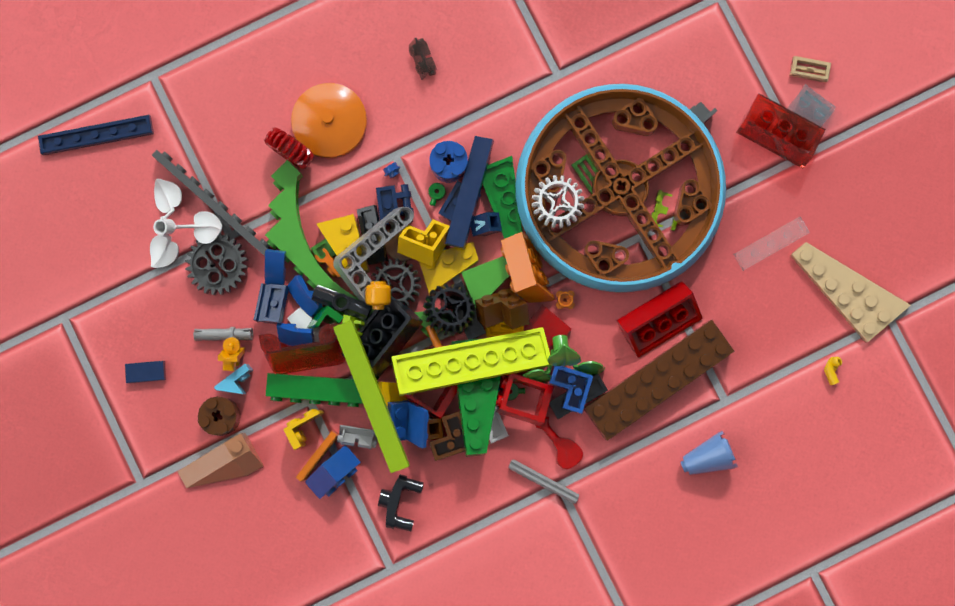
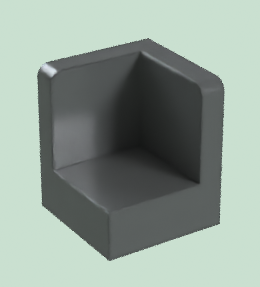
M702 102L690 109L703 124L718 111L714 108L710 112Z

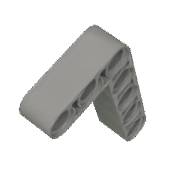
M400 207L391 211L334 259V268L358 300L365 302V288L372 281L360 264L412 222L414 213L409 207ZM401 211L405 214V219L403 221L400 218ZM387 223L391 226L390 232H387L385 229ZM373 234L377 238L375 244L371 242V236ZM358 246L362 249L361 256H358L356 253ZM344 258L348 262L346 268L342 267V260ZM355 274L359 276V282L357 284L353 281V277Z

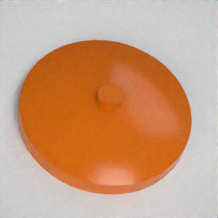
M322 83L309 88L298 98L293 107L291 125L295 138L310 149L313 155L321 158H338L353 151L362 141L367 128V114L362 101L351 89L336 83Z

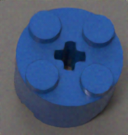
M443 141L437 143L430 154V167L433 174L440 181L446 183L456 182L464 176L468 164L467 153L464 147L457 142ZM448 159L452 160L450 165H446Z

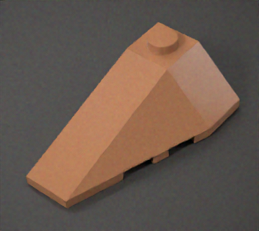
M240 433L177 472L186 488L248 476L264 465L246 433Z

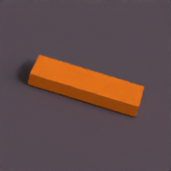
M330 432L295 478L300 482L306 480L337 440V432Z

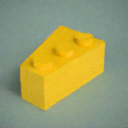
M354 214L317 223V226L337 256L361 237ZM358 246L356 250L358 256L362 255V249L360 246ZM345 258L342 260L344 268L348 265ZM366 259L360 266L365 273H368L370 271Z

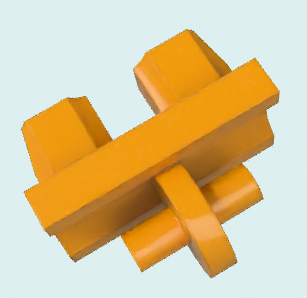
M229 337L223 342V350L218 354V361H223V371H235L236 366L240 364V358L245 353V347L240 348L239 340L234 337Z

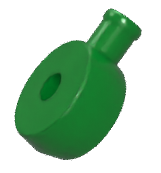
M434 183L429 187L428 194L431 198L429 205L435 206L436 201L445 197L446 189L441 183Z
M512 383L511 389L513 392L509 394L508 400H515L519 394H525V388H519L515 383Z

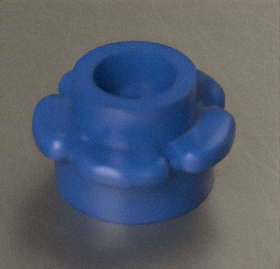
M396 162L390 164L383 169L384 176H389L390 179L400 174L399 169L401 167H398Z

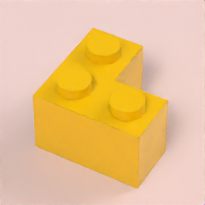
M432 220L425 231L407 225L398 237L397 253L433 266L446 246L445 242L450 226L436 220Z

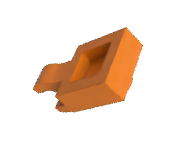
M323 248L322 250L326 254L325 258L320 259L318 255H315V259L318 262L326 263L329 266L327 270L333 277L338 276L341 278L334 268V259L330 256L329 251Z

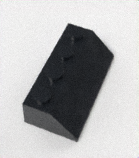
M392 296L391 303L385 305L382 310H374L365 322V325L358 331L363 333L359 337L376 380L380 378L391 364V357L399 354L423 323L410 308Z

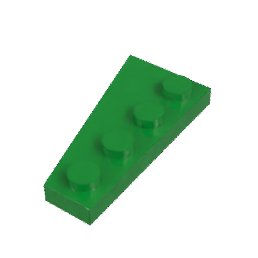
M512 156L489 164L482 184L493 212H499L502 227L501 233L504 239L522 232L521 219L516 202V181Z

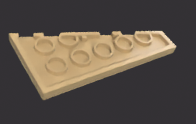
M807 242L790 255L865 342L870 341L911 306Z

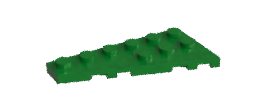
M479 339L452 341L451 345ZM501 376L456 385L466 457L486 455Z

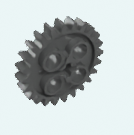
M219 234L216 240L211 243L204 244L196 240L198 246H191L193 253H187L191 259L185 260L190 266L185 268V270L191 271L187 277L194 278L192 284H198V290L204 288V293L206 294L211 290L212 295H216L218 290L219 294L223 295L224 289L231 293V286L237 289V281L243 283L240 277L247 276L243 269H248V266L244 265L248 258L242 257L246 251H239L242 245L240 243L235 245L237 240L234 238L230 240L228 235L223 238L222 234ZM221 246L222 253L218 256H215V249ZM207 251H209L213 259L218 261L219 266L228 274L227 278H225L221 270L216 268L215 263L206 255ZM206 258L207 265L201 268L200 261ZM229 261L234 262V268L231 270L226 268ZM218 273L219 280L213 283L212 275Z

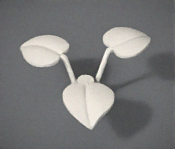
M162 179L155 180L154 196L156 206L162 213H167L155 221L153 228L158 235L150 243L151 267L160 268L172 264L178 257L179 247L175 242L171 241L172 237L168 235L172 234L175 229L195 228V238L200 243L207 244L216 240L222 231V224L213 213L201 211L195 214L194 224L176 225L173 220L167 218L175 211L174 207L181 204V189L173 182Z

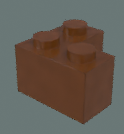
M502 289L498 293L484 295L482 298L475 300L477 320L486 328L502 322L512 330L530 324L527 302L510 289Z
M460 411L442 417L448 436L429 442L435 461L465 451Z

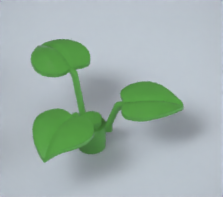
M557 335L552 338L553 350H551V355L547 359L550 365L573 366V370L592 376L600 374L605 370L602 364L595 361L580 363L581 357L569 347L567 336ZM548 366L546 371L535 369L521 376L547 383L551 378L549 374L552 366Z

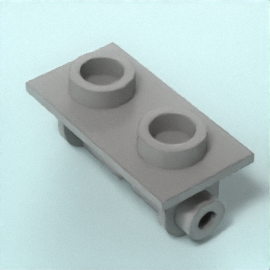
M340 425L337 442L341 445L354 446L355 442H358V447L376 448L378 440L374 430Z

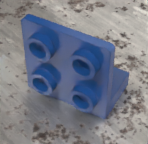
M409 400L388 402L387 408L400 441L408 440L420 448H426L428 440V410Z

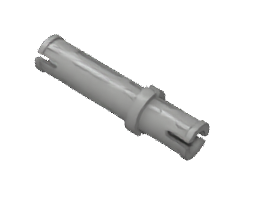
M253 328L194 329L193 336L195 341L226 340L229 337H234L238 340H253Z

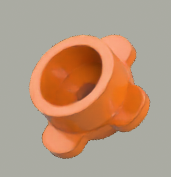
M571 290L568 292L557 291L556 307L558 309H573L575 306L573 302L575 293Z

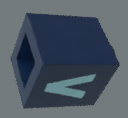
M486 212L474 216L471 224L472 235L488 236L501 232L499 212Z

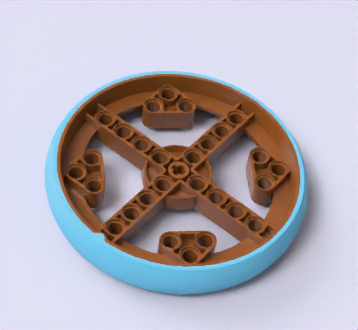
M608 84L583 90L570 96L550 110L537 124L525 143L519 159L515 184L518 213L528 238L544 260L565 277L593 289L609 292H635L647 290L674 279L685 272L702 256L712 242L723 216L726 199V176L719 149L712 135L701 120L685 105L663 92L648 87L631 84ZM633 107H640L642 109V113H635L633 111ZM616 112L612 120V125L615 129L642 136L652 135L659 122L673 132L679 140L640 165L628 160H615L590 123L589 118L604 113ZM617 117H624L626 119V123H619L617 121ZM582 121L584 123V127L578 128L575 126L574 122ZM643 123H651L652 129H646L643 126ZM571 130L597 170L592 182L593 194L584 199V201L579 202L584 205L591 204L593 211L586 212L584 208L578 209L582 214L577 216V221L571 222L570 226L563 222L561 231L555 233L551 230V221L546 226L544 225L545 218L541 221L538 220L541 213L534 214L538 207H532V203L537 202L532 199V195H538L534 190L535 188L541 189L539 186L540 182L546 185L545 179L547 177L553 182V176L556 175L557 181H560L565 169L566 154L561 150L553 151L559 140ZM591 136L594 139V143L588 144L584 138ZM680 144H687L689 151H683ZM601 152L605 158L599 160L595 157V153ZM664 154H671L673 161H667L664 158ZM690 155L696 170L697 181L689 179L682 184L674 213V220L677 224H690L680 239L671 246L644 205L649 194L648 181ZM559 156L562 159V163L555 164L552 158ZM648 164H655L657 171H650ZM539 166L545 167L547 172L545 174H539L537 173L536 168ZM612 168L615 171V175H607L605 169ZM632 174H639L641 181H634ZM618 184L624 186L623 192L622 190H617ZM685 186H692L694 193H688L685 190ZM557 187L555 190H547L546 192L557 194L560 187ZM607 194L609 196V201H601L600 195ZM542 197V205L547 212L544 198ZM629 199L633 200L636 207H628L626 201ZM696 201H701L704 204L703 210L696 207ZM604 210L612 215L627 216L654 258L640 263L624 264L629 259V252L625 247L600 241L588 242L584 248L583 255L572 248L561 236ZM565 211V212H563L562 214L558 215L557 217L565 216V215L569 214L570 212H569V211ZM681 211H685L688 214L687 220H683L680 217ZM637 216H644L646 223H638ZM649 231L654 232L656 240H650L647 233ZM595 246L598 249V254H590L588 247ZM658 248H665L667 255L665 257L660 256ZM615 252H622L624 260L618 261L615 258ZM600 262H606L608 264L607 271H602L599 269L598 266Z

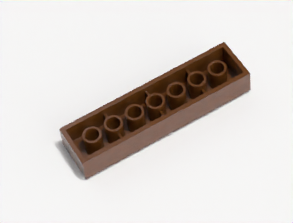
M707 321L584 407V410L603 438L608 441L735 351L714 321Z

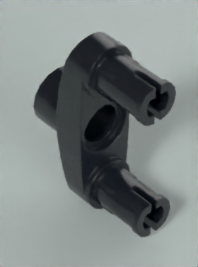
M400 474L392 491L381 490L378 506L387 508L386 528L412 531L414 520L399 517L396 512L402 491L405 489L421 493L424 482L407 478L408 476Z

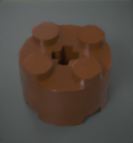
M211 397L203 402L199 408V426L208 434L217 436L227 435L235 431L240 423L241 415L239 408L235 402L228 398ZM217 413H220V415L223 416L222 420L218 419L217 421Z

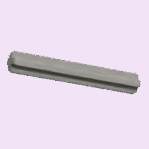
M514 459L511 460L508 466L510 470L574 504L578 501L579 494Z

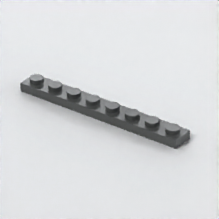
M156 150L152 154L157 161L265 256V251L270 245L264 239L259 241L255 237L257 233L249 226L243 227L240 224L242 220L236 214L231 216L227 212L229 209L221 201L215 202L213 200L214 195L207 189L203 191L199 187L201 183L193 176L191 178L185 175L187 171L179 164L175 166L171 162L173 158L165 151L160 153Z

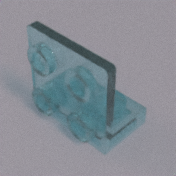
M805 84L796 98L780 116V120L807 140H811L834 112L836 106Z

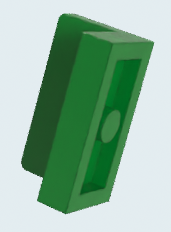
M326 306L317 312L307 328H317L322 321L333 326L339 324L343 316L331 307Z

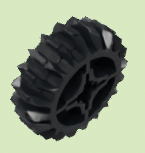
M446 283L443 289L437 286L436 291L431 290L430 295H427L425 298L427 302L423 304V307L426 309L423 315L428 316L426 322H432L430 328L437 327V333L444 330L443 334L445 336L450 331V334L454 336L456 331L461 334L463 329L467 330L469 328L468 324H472L473 319L471 317L475 316V312L472 310L475 308V305L470 303L473 301V297L467 298L468 291L462 293V287H459L457 290L455 289V284H452L449 288ZM439 299L441 301V308L436 312L435 301ZM463 308V319L459 321L457 311Z

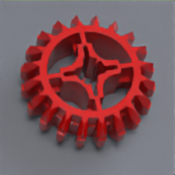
M272 128L264 139L265 144L300 169H306L314 158L310 149L279 128Z

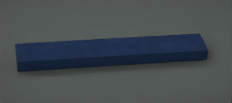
M144 115L39 135L38 141L40 153L48 155L153 135L154 131L151 116Z
M479 136L474 137L467 168L445 242L448 246L465 249L494 144L493 139Z

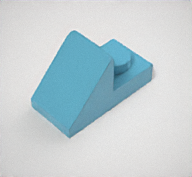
M244 364L214 386V388L218 391L246 394L238 381L243 382L251 376L249 373L253 369L249 364Z

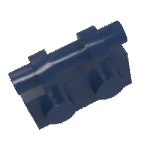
M408 184L401 185V192L397 193L395 185L376 188L380 220L398 208V199H403V206L409 207L414 213V209L411 208L410 198H412ZM401 211L400 216H405L404 212Z

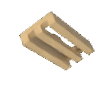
M798 56L792 58L793 62L789 76L828 82L831 63ZM797 62L824 67L826 70L797 65ZM796 70H801V71H806V72H811V73L822 74V75H825V76L815 75V74H810V73H805V72H799V71H796Z

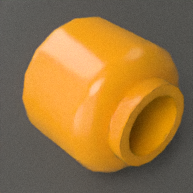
M370 281V285H367L365 288L366 304L371 305L374 310H382L385 305L391 303V287L386 285V281Z

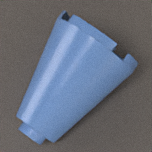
M723 431L718 432L684 455L683 461H681L684 472H689L690 475L737 468L738 465L732 462L736 459L727 439L722 438L725 433Z

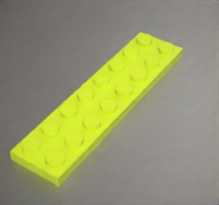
M543 327L391 357L399 396L552 366L547 361L550 352Z

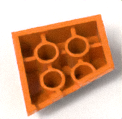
M523 232L501 240V253L507 261L505 268L508 275L511 276L512 282H510L513 293L518 294L528 303L556 300L554 294H551L547 289L546 285L550 284L548 277L540 270V268H543V264L538 251L530 239Z

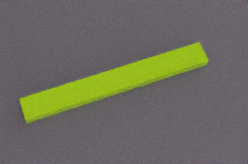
M350 320L334 326L337 339L390 473L409 467V461L354 321Z

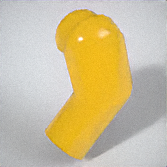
M838 356L828 359L824 368L830 385L839 383L835 372L842 365V359Z

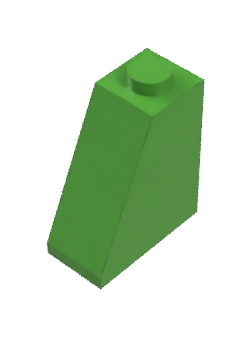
M503 256L461 272L470 297H473L472 302L474 305L475 300L482 298L484 295H492L510 277L505 268L507 261Z

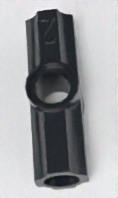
M318 284L311 299L364 321H367L372 306L367 305L365 302ZM340 298H346L347 304L343 308L337 306V301Z

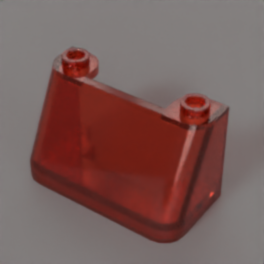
M332 323L321 327L319 330L320 342L289 347L287 344H281L276 335H259L260 347L270 369L276 374H287L337 366L344 363L346 359L341 354L342 349L333 328L339 324Z

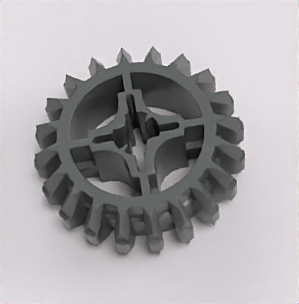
M389 259V266L382 262L383 269L381 270L379 267H376L375 269L379 272L378 275L372 273L371 276L376 278V281H381L383 277L390 287L393 285L389 279L394 282L400 280L398 284L403 291L394 287L391 289V295L395 292L401 293L405 297L398 299V301L405 303L409 307L410 305L407 302L409 299L412 302L416 301L412 295L419 296L420 294L418 291H415V288L421 289V285L415 283L421 281V278H414L418 271L414 270L411 272L413 269L412 264L406 268L407 261L405 260L402 262V265H400L399 259H396L395 264ZM395 269L403 271L396 277L387 274L388 271ZM407 275L411 279L409 292L403 287V282Z

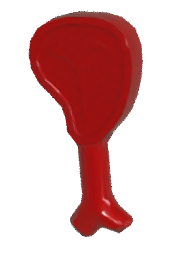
M549 417L545 418L544 424L540 426L535 425L536 428L542 429L552 440L557 450V463L562 469H571L582 460L584 453L581 447L568 438L559 437L550 427Z

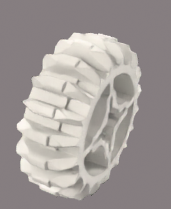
M554 175L553 182L547 177L545 179L547 185L540 182L539 186L541 189L535 188L534 190L538 195H532V199L537 201L532 203V207H538L534 214L541 213L538 220L541 221L545 218L544 225L546 226L549 221L552 222V228H555L556 223H559V228H563V222L570 226L571 222L569 219L576 222L577 218L575 215L581 216L582 214L578 209L584 208V204L579 203L584 201V197L578 196L582 193V189L575 190L578 184L574 183L571 186V178L566 183L564 182V176H561L560 181H557V176ZM551 188H562L557 194L546 192ZM567 191L573 197L574 207L565 199ZM561 194H563L561 197V204L563 205L559 204V206H556V208L554 209L555 200L553 199L557 200V198H560ZM542 197L551 205L549 213L545 211L542 205ZM558 210L570 212L562 217L554 216Z

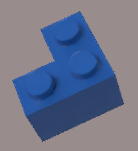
M554 366L549 384L567 389L562 405L563 409L582 414L593 376L563 366Z
M345 445L321 464L305 483L319 499L325 495L329 497L346 481L344 477L350 478L358 471L356 467L361 462Z

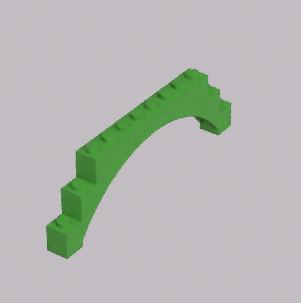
M287 160L271 175L275 180L273 184L280 191L284 190L268 205L272 209L270 213L277 220L280 218L281 220L265 234L269 239L267 243L274 250L278 247L281 251H286L285 261L287 263L292 261L296 265L293 269L299 275L305 274L309 278L307 283L315 289L318 284L358 300V298L336 284L322 269L312 254L304 235L299 213V184L303 176ZM340 298L337 301L339 308H343L347 304L346 298ZM336 310V311H337L339 314H341L342 316H343L344 314H345V315H348V314H346V313L339 312L338 310ZM414 312L423 321L421 324L423 327L420 330L429 337L425 327L431 325L432 322H426L428 316L423 315V312Z

